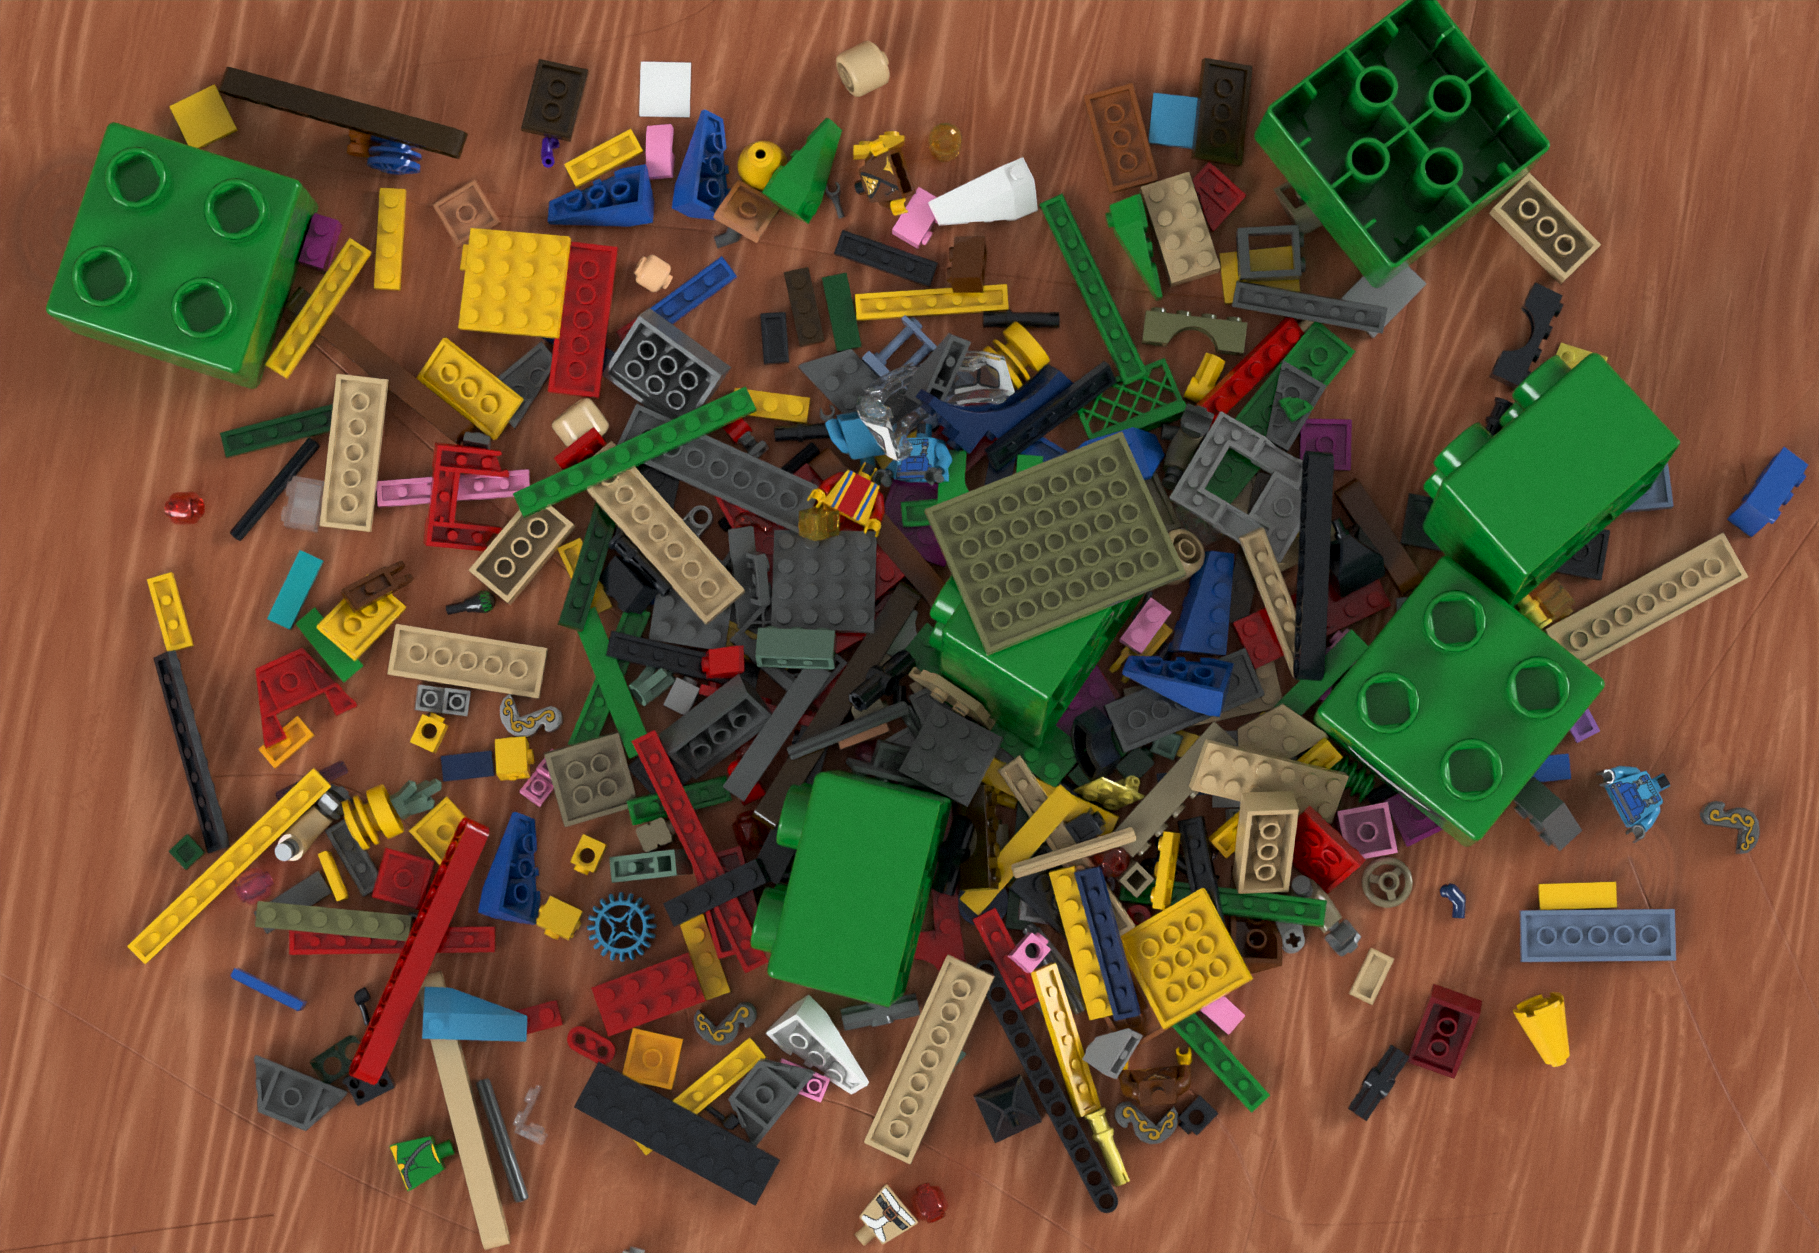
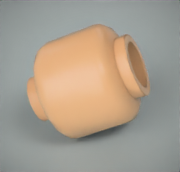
M653 254L647 258L643 256L633 272L636 275V282L651 292H657L661 287L666 289L673 276L669 275L671 271L670 265Z

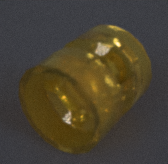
M950 123L936 125L929 135V151L931 155L941 162H949L959 155L962 143L959 129Z

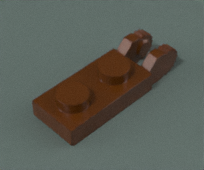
M399 561L387 568L383 567L341 590L342 596L353 613L389 596L414 580L411 574L404 575L397 580L393 579L392 575L399 573L405 568L403 561Z

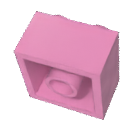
M1388 802L1337 811L1335 813L1338 832L1365 859L1398 853Z

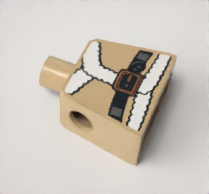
M886 1183L859 1215L865 1225L854 1235L864 1246L875 1236L882 1244H885L916 1225L918 1220Z

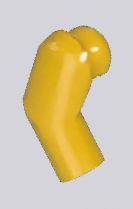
M994 787V791L997 794V803L1014 809L1018 799Z

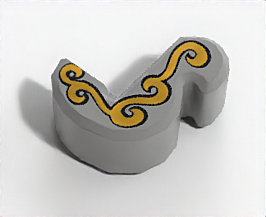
M511 694L503 698L500 705L501 721L507 731L516 737L525 736L529 738L535 735L542 725H545L546 732L552 733L558 730L563 723V714L553 706L520 717Z

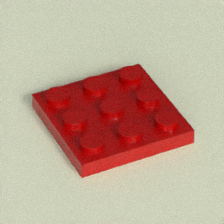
M1309 806L1298 816L1292 865L1304 876L1314 880L1329 894L1357 870L1366 859L1337 830L1329 825L1320 813Z

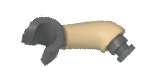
M331 784V787L316 801L318 806H312L300 816L280 838L278 845L275 847L276 857L281 861L300 859L317 837L333 821L332 818L338 820L344 815L341 802L348 799L353 804V799L348 795L349 792L342 786L338 787Z

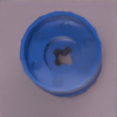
M370 135V139L381 144V146L369 148V154L374 157L367 159L368 167L395 175L417 174L420 172L421 166L415 161L422 160V155L411 150L415 147Z

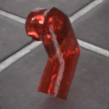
M752 512L739 513L733 523L735 528L756 526L764 533H767L773 526L772 522Z

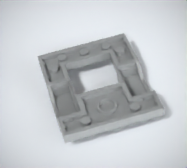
M1220 411L1168 500L1210 523L1214 529L1240 543L1238 537L1263 527L1277 563L1280 564L1299 532L1303 460L1295 458L1279 449L1265 436ZM1229 448L1251 460V463L1272 474L1249 515L1205 490Z

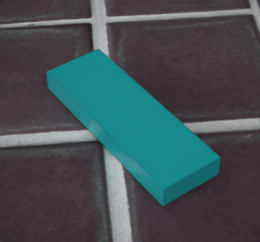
M299 550L269 613L268 620L292 630L323 565V560Z

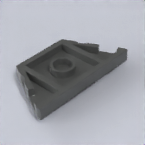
M852 349L805 362L798 366L842 414L857 412V406L863 396L882 382ZM874 397L870 398L865 410L878 409L879 403Z
M259 1055L254 1057L258 1112L304 1131L310 1129L347 1096L349 1092Z
M760 1058L728 1098L733 1110L738 1114V1121L741 1127L745 1129L750 1139L749 1143L755 1146L759 1144L815 1074L813 1070Z

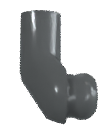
M728 227L726 233L714 236L717 248L738 242L742 234Z

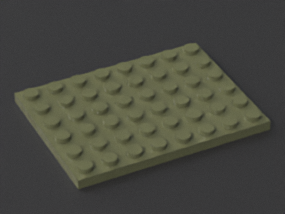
M1122 431L925 509L927 519L987 656L1186 576L1184 567Z

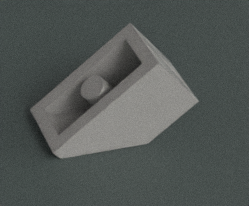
M1127 1028L1098 1036L1088 1045L1083 1060L1103 1074L1117 1079L1143 1035Z

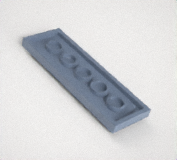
M1675 909L1519 911L1520 962L1676 961Z

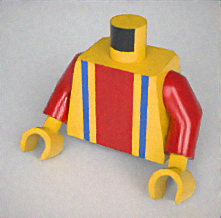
M864 462L858 474L851 470H847L845 473L837 472L825 479L808 496L807 501L811 498L818 500L816 508H819L823 503L824 506L865 527V534L868 529H873L876 531L875 537L879 535L885 513L884 496L879 491L880 486L871 482L873 474L877 471V468Z

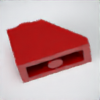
M744 645L709 649L706 652V656L702 657V671L706 672V679L734 678L737 674L741 675L744 672Z

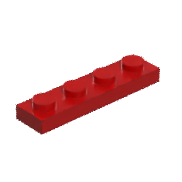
M994 907L973 918L972 920L1019 1010L1022 1011L1039 1002L1030 973H1026L1008 957L1016 946L996 908Z

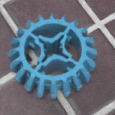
M619 892V900L615 901L613 894H609L610 903L607 904L604 899H600V904L603 908L600 909L594 906L592 909L598 913L597 917L592 915L588 917L589 920L595 921V926L589 925L587 930H595L596 933L590 935L589 940L597 938L599 942L593 946L594 949L603 946L602 956L611 951L610 960L612 961L615 960L617 954H620V961L624 962L626 953L629 954L631 960H634L635 954L633 951L635 950L640 955H643L644 951L640 946L643 944L645 947L650 948L651 944L646 941V938L654 939L656 936L653 933H648L649 928H657V924H649L648 920L655 918V914H645L650 909V905H645L641 908L642 898H638L633 903L634 894L632 893L628 895L627 900H624V893ZM626 905L631 907L621 918H616L608 913L615 906ZM637 912L643 923L641 935L632 928V920ZM628 918L626 921L628 923L627 926H629L628 930L633 935L624 931L617 934L616 923L611 921V919L615 922H623ZM602 919L606 920L612 927V933L608 941L602 935ZM622 936H628L636 941L633 946L625 949L613 947Z

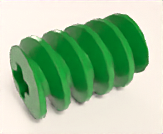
M1345 755L1330 769L1344 772L1349 776L1344 791L1350 787V797L1359 793L1358 802L1361 803L1376 783V781L1373 782L1375 774L1371 772L1365 776L1366 768L1361 767L1356 770L1358 762L1353 761L1348 765L1349 756Z

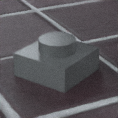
M465 432L463 445L491 449L490 436L479 432Z

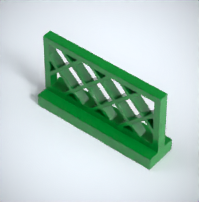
M1165 358L1145 365L1148 376L1140 379L1143 383L1139 392L1126 388L1124 383L1122 386L1118 385L1123 381L1120 376L1115 377L1117 382L1111 386L1120 390L1115 402L1102 397V394L1095 398L1096 401L1091 411L1085 408L1077 411L1089 440L1132 427L1150 432L1162 427L1163 424L1168 425L1182 418L1186 404L1180 395ZM1159 367L1163 368L1165 377L1162 383L1149 378L1152 370ZM1167 379H1168V382H1169L1170 386L1165 385ZM1146 383L1160 387L1155 399L1142 394ZM1163 389L1173 392L1176 401L1169 404L1158 400ZM1123 392L1136 396L1132 408L1118 403ZM1140 398L1153 403L1150 411L1141 413L1135 410ZM1099 401L1113 406L1108 418L1095 413ZM1116 408L1129 412L1126 421L1120 423L1111 419ZM1084 413L1087 414V415H1089V417H1088L1087 420H1086V417H1085ZM1092 417L1105 421L1103 429L1092 434L1089 427Z

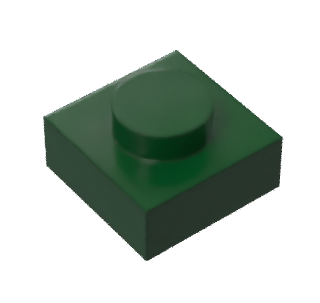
M186 834L168 851L185 870H188L206 853L189 834Z

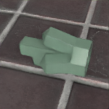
M646 666L640 676L628 688L635 700L645 707L674 684L675 677L672 675L675 673L668 672L663 668L655 672V668Z
M436 778L430 782L425 780L416 785V782L408 780L397 793L389 798L400 818L404 820L411 815L434 808L435 800L430 796L441 790L442 783Z

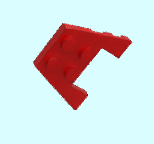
M303 648L255 669L265 749L287 740L276 715L321 694L326 695L336 717L357 708L356 702L330 678L325 670Z

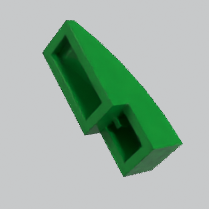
M314 607L295 624L343 682H346L364 664L359 659L354 661L317 629V625L324 617Z

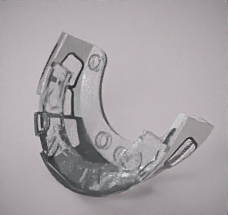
M967 351L945 402L965 405L985 402L1000 404L1006 401V397L1012 395L1015 391L1005 357L983 351ZM912 362L883 375L864 389L866 394L858 397L855 406L858 416L883 452L895 461L906 459L913 450L912 443L907 440L909 432L917 427V424L921 421L933 418L921 408V405L905 396L916 370L923 363L914 366Z

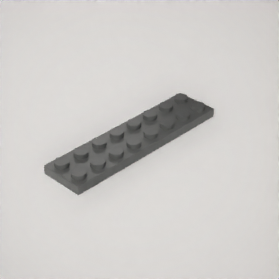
M636 404L617 445L663 425L672 419ZM707 435L643 463L800 535L817 501L815 498L807 501L812 490L818 488L817 485Z

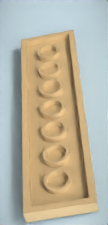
M611 441L600 451H598L595 455L600 454L610 448H613L616 445ZM636 467L586 489L633 544L639 548L641 553L672 585L673 589L705 625L709 624L745 593L743 587Z
M1723 532L1544 631L1581 662L1588 665L1748 578V575Z
M949 954L946 956L864 1143L908 1164L912 1163L994 980V975Z

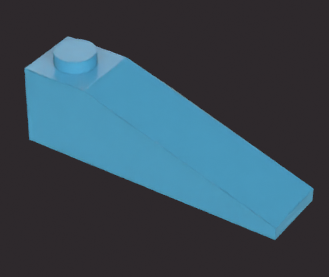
M425 987L422 1039L526 1042L527 1015L453 988Z

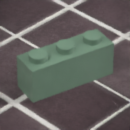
M775 626L758 628L755 654L757 666L835 669L837 646L835 630L828 628L810 630L802 627L778 629Z

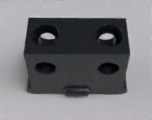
M385 1066L379 1081L375 1085L350 1075L346 1076L343 1080V1084L347 1085L357 1106L396 1087L387 1066ZM382 1078L388 1081L387 1085L381 1083ZM358 1090L364 1091L365 1096H359Z

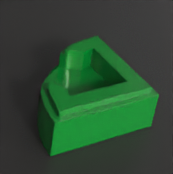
M1286 397L1278 401L1291 423L1314 409L1309 402L1300 398Z

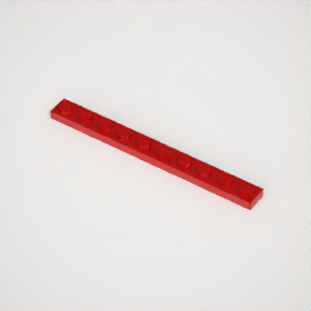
M656 730L633 740L632 743L701 884L725 874ZM737 897L713 908L745 973L769 962L764 951L751 947L753 928Z

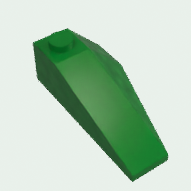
M826 117L807 137L804 147L800 151L796 149L791 154L792 159L785 166L780 165L775 170L762 193L787 215L809 224L822 202L842 129Z
M1137 194L1109 205V212L1105 213L1108 228L1113 227L1116 238L1154 299L1160 301L1163 295L1155 262H1152V242L1149 237H1146L1148 232L1147 218L1141 194Z

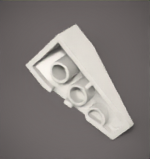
M1023 157L928 202L939 226L968 224L969 222L980 221L986 223L993 222L994 220L1015 221L1038 210L1035 181Z
M810 995L793 1004L766 1031V1034L784 1052L790 1056L792 1053H795L805 1060L804 1065L809 1068L815 1066L823 1071L824 1075L830 1078L831 1082L851 1095L868 1085V1079L827 1012Z

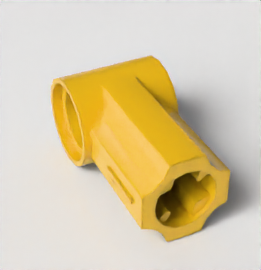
M1206 353L1183 397L1198 403L1215 387V383L1226 361L1218 356Z

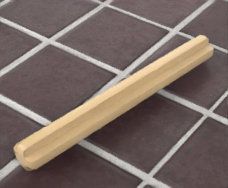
M1128 827L1011 865L1014 877L1018 879L1136 841L1134 829Z

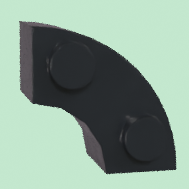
M1096 706L1075 717L1071 730V741L1075 758L1090 782L1111 775L1122 757L1112 741L1111 728L1113 722Z

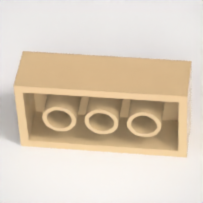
M1186 172L1142 186L1139 194L1142 197L1144 209L1170 288L1218 273L1221 267L1190 173Z
M1530 173L1489 212L1560 285L1601 246Z
M552 506L526 518L523 517L519 509L471 566L469 571L511 605L576 527Z
M1293 791L1242 793L1232 873L1238 894L1289 892L1299 812Z

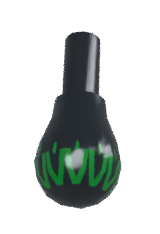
M480 591L463 602L446 605V611L448 615L464 611L468 613H488L495 606V598L488 591Z

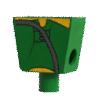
M433 1135L389 1146L407 1192L445 1170L446 1166L443 1159L456 1154L450 1139L436 1144Z

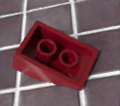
M1433 984L1412 1041L1407 1062L1455 1079L1480 1016L1482 1001Z

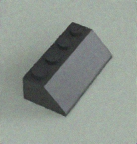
M737 674L662 731L659 736L666 753L691 776L698 779L759 733L772 715V712L754 687L740 674Z

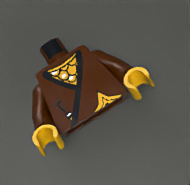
M881 137L869 143L870 152L865 159V165L859 168L858 171L861 179L855 182L854 187L859 195L866 194L869 202H878L880 206L890 209L894 216L908 213V210L905 209L904 202L906 199L904 197L916 194L901 147L888 151V148H885V145L882 143L883 138Z
M1179 1047L1176 1049L1179 1066L1127 1070L1128 1060L1118 1076L1124 1096L1134 1099L1140 1106L1177 1103L1179 1095L1187 1092L1191 1085V1067L1189 1066L1193 1060L1191 1048L1188 1047V1053L1184 1055L1180 1054Z

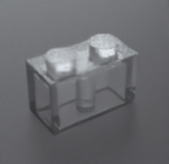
M293 476L292 481H288L286 487V496H289L288 504L283 506L281 521H284L283 526L312 533L318 532L324 481Z

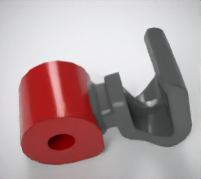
M742 418L722 427L736 445L741 443L748 451L747 454L759 458L769 449L765 441L761 440L759 443L755 441L750 435L753 430Z

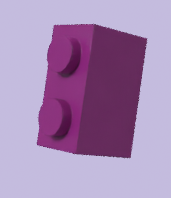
M314 213L299 262L304 267L326 273L335 251L342 224L336 219Z

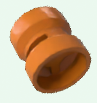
M349 129L348 136L351 142L347 145L346 154L356 157H371L372 155L368 152L372 141L370 135Z

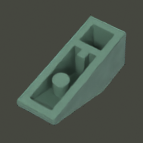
M685 849L609 857L612 883L693 874L692 864Z

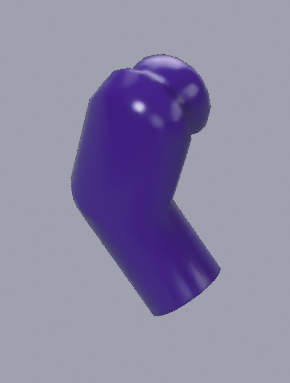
M544 137L542 140L541 160L543 166L547 168L552 167L555 163L552 149L559 148L560 143L558 139Z

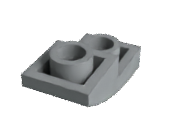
M418 685L414 710L467 716L471 691Z

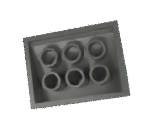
M648 308L638 316L602 375L648 409L673 420L706 405L719 388L731 367L655 311Z

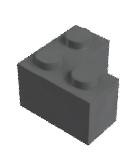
M1532 777L1513 800L1517 805L1514 808L1515 811L1524 820L1527 817L1530 819L1529 823L1540 833L1538 836L1548 847L1552 844L1560 851L1582 832V829L1565 803L1535 777Z

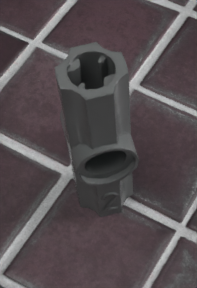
M916 993L901 996L890 1007L866 1002L867 1004L840 1009L845 1031L870 1025L871 1027L893 1023L894 1020L920 1015Z

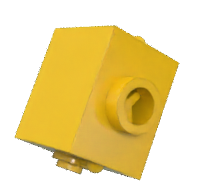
M526 737L495 739L496 774L500 781L531 778L530 765L534 764L533 749H529Z
M550 896L547 903L541 905L539 910L540 916L536 919L537 926L545 929V935L555 940H558L560 936L570 941V938L574 937V932L579 930L582 924L580 923V918L583 911Z

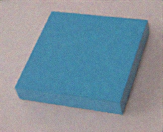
M1153 93L1148 137L1149 144L1192 149L1198 97Z

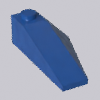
M705 109L700 113L675 183L672 209L691 218L716 220L713 218L714 214L731 190L727 188L726 174H729V166L725 165L723 151L726 150L723 118Z
M644 164L619 169L614 172L615 176L604 181L597 179L593 181V186L582 191L575 189L549 201L547 222L550 225L621 227L653 223L655 202L647 166Z
M1128 656L1122 675L1194 712L1220 717L1226 701L1234 663L1212 658H1200V662L1186 661L1185 657H1176V661H1163L1159 656Z
M512 812L483 885L478 913L497 920L536 925L541 897L540 891L536 889V876H539V869L535 867L534 853L537 850L535 819L518 812Z

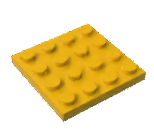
M470 228L458 328L469 331L559 339L571 238L569 236Z
M1205 888L1197 890L1120 936L1126 959L1163 1029H1168L1253 980Z

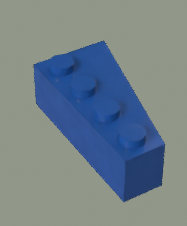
M1205 552L1204 564L1199 571L1191 576L1190 588L1187 597H1184L1179 621L1176 622L1175 634L1167 651L1206 656L1226 655L1234 553Z

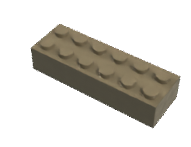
M1215 721L1114 831L1116 832L1128 827L1134 829L1136 841L1121 846L1132 857L1136 853L1141 857L1151 846L1148 840L1154 834L1159 837L1169 826L1165 821L1171 815L1176 818L1186 807L1183 804L1184 800L1188 796L1193 799L1199 793L1198 791L1191 790L1189 784L1205 739L1233 746L1237 743Z

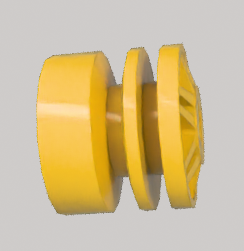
M1015 321L1003 331L1007 344L1004 345L1002 342L994 339L992 343L998 352L987 345L983 349V353L987 357L1006 361L1012 385L1018 390L1022 383L1017 375L1028 381L1030 376L1025 368L1029 366L1032 370L1038 372L1050 362V359L1032 335ZM991 366L992 369L1000 377V371L997 368Z
M383 784L366 790L368 800L366 804L358 795L353 796L356 808L353 807L348 799L341 802L346 825L352 837L363 850L370 848L368 836L375 845L380 844L378 835L380 830L388 839L404 832L400 816L391 803L390 795Z

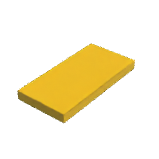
M447 338L441 340L416 377L417 380L487 436H490L492 440H496L524 400Z

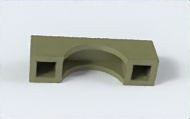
M1152 307L1151 311L1146 310L1141 344L1167 347L1170 340L1176 334L1186 330H1195L1210 338L1216 353L1242 356L1245 347L1247 323L1242 322V319L1238 317H1227L1226 320L1216 319L1217 316L1214 314L1204 313L1201 317L1191 316L1189 311L1177 310L1176 314L1166 313L1164 308Z

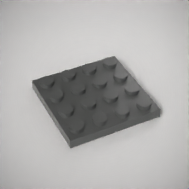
M774 530L771 626H775L778 629L802 627L804 629L816 630L817 628H828L835 630V633H875L876 531H867L865 534L864 531L803 530L800 535L791 530Z

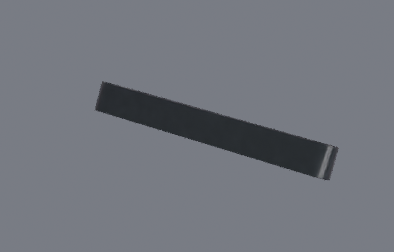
M1305 451L1302 462L1293 674L1296 680L1321 681L1325 672L1334 456L1332 452Z

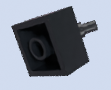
M1338 517L1331 520L1336 533L1331 536L1329 583L1338 595L1343 598L1385 576L1383 556L1359 524L1356 523L1345 528L1341 518Z
M1020 1073L973 1095L995 1143L1042 1122Z

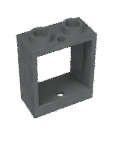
M1299 225L1237 228L1238 281L1299 280L1302 276L1301 272L1306 270L1305 257L1300 256V247H1304V234L1299 232ZM1291 234L1293 269L1250 272L1248 236Z

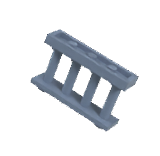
M904 315L901 319L906 327L879 354L876 352L873 355L868 351L862 357V361L882 381L893 376L907 391V388L894 375L917 366L937 346L921 331L923 326L914 317L909 319ZM914 334L924 345L897 371L894 370L891 373L884 366L887 364L886 360ZM959 369L956 375L959 381L955 385L974 384L977 380L967 370L963 373ZM956 397L947 399L945 402L951 403ZM923 409L915 412L924 423L932 424L933 432L941 426L937 422L939 418L937 415L934 414L932 417Z

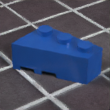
M1783 447L1774 455L1756 479V483L1750 492L1741 499L1743 502L1739 508L1731 513L1727 520L1750 537H1753L1768 522L1773 524L1781 514L1778 510L1780 506H1785L1794 494L1791 492L1793 487H1799L1806 478L1804 471L1808 464Z

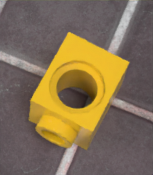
M432 712L429 717L422 714L410 742L436 754L448 729V725L443 723L445 718ZM433 724L437 729V733L433 738L427 739L424 735V729L426 726Z
M583 834L570 861L575 864L574 870L588 875L589 871L596 873L608 845ZM588 848L592 849L595 853V858L591 863H585L581 858L582 852Z

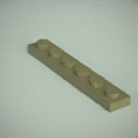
M258 901L255 927L406 941L411 931L412 916Z

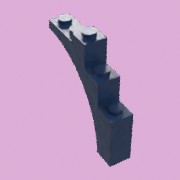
M1046 364L1015 393L1013 392L1002 399L986 404L970 406L950 404L939 400L923 389L915 397L923 403L921 408L932 417L934 414L939 417L937 422L944 427L941 433L948 438L946 444L957 452L962 449L970 454L983 436L991 441L995 438L999 439L1071 386L1073 382L1060 370Z

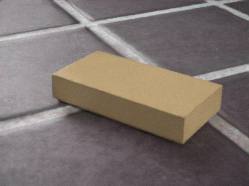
M1370 948L1348 994L1373 1005L1394 958Z

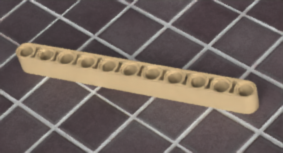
M442 971L427 974L419 990L423 1010L425 987L447 988ZM430 1039L483 1248L488 1250L510 1244L509 1231L460 1040Z

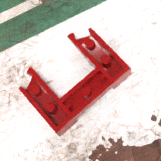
M435 442L430 502L423 543L426 546L485 551L487 549L486 543L494 532L499 534L503 528L500 526L454 521L460 473L509 478L508 470H501L496 457L502 455L501 451Z

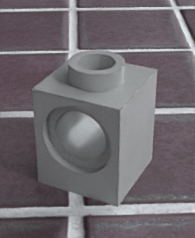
M684 676L683 680L677 677L663 705L685 715L693 708L699 696L700 688L696 687L698 682L687 676Z

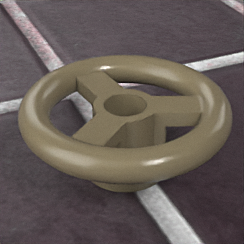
M1380 857L1372 861L1364 870L1362 876L1364 894L1369 901L1379 907H1396L1402 904L1412 891V874L1406 864L1397 858ZM1390 864L1396 866L1392 872H1385L1380 876L1372 874L1381 865ZM1403 873L1405 887L1403 892L1396 898L1394 891L1399 887L1398 877ZM1386 877H1389L1392 880V885L1390 887H1386L1384 885V879ZM1369 882L1378 884L1380 889L1386 892L1388 900L1375 896L1371 891Z

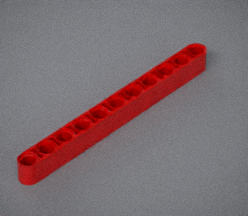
M464 817L458 824L349 1069L350 1076L371 1085H375L379 1081L487 841L490 831L488 826L468 817Z

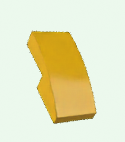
M887 131L884 132V135H879V138H883L882 143L885 145V148H888V151L904 146V135H899V132ZM861 141L859 145H854V160L866 159L870 152L869 143L872 141Z

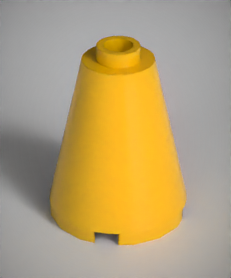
M756 141L743 149L738 158L737 168L744 183L758 191H763L775 170L780 165L785 166L788 161L784 151L775 143Z
M1550 992L1551 997L1543 998L1542 994L1520 1002L1516 1005L1518 1010L1513 1009V1012L1545 1064L1558 1067L1565 1064L1566 1059L1570 1056L1563 995L1560 992Z

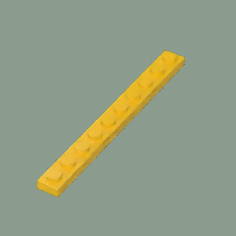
M313 768L127 947L146 964L310 808L331 785Z

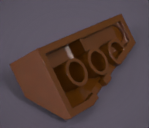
M1231 865L1230 888L1236 889V885L1232 875L1233 866ZM1229 916V935L1250 973L1254 974L1282 966V937L1280 932H1278L1275 921Z

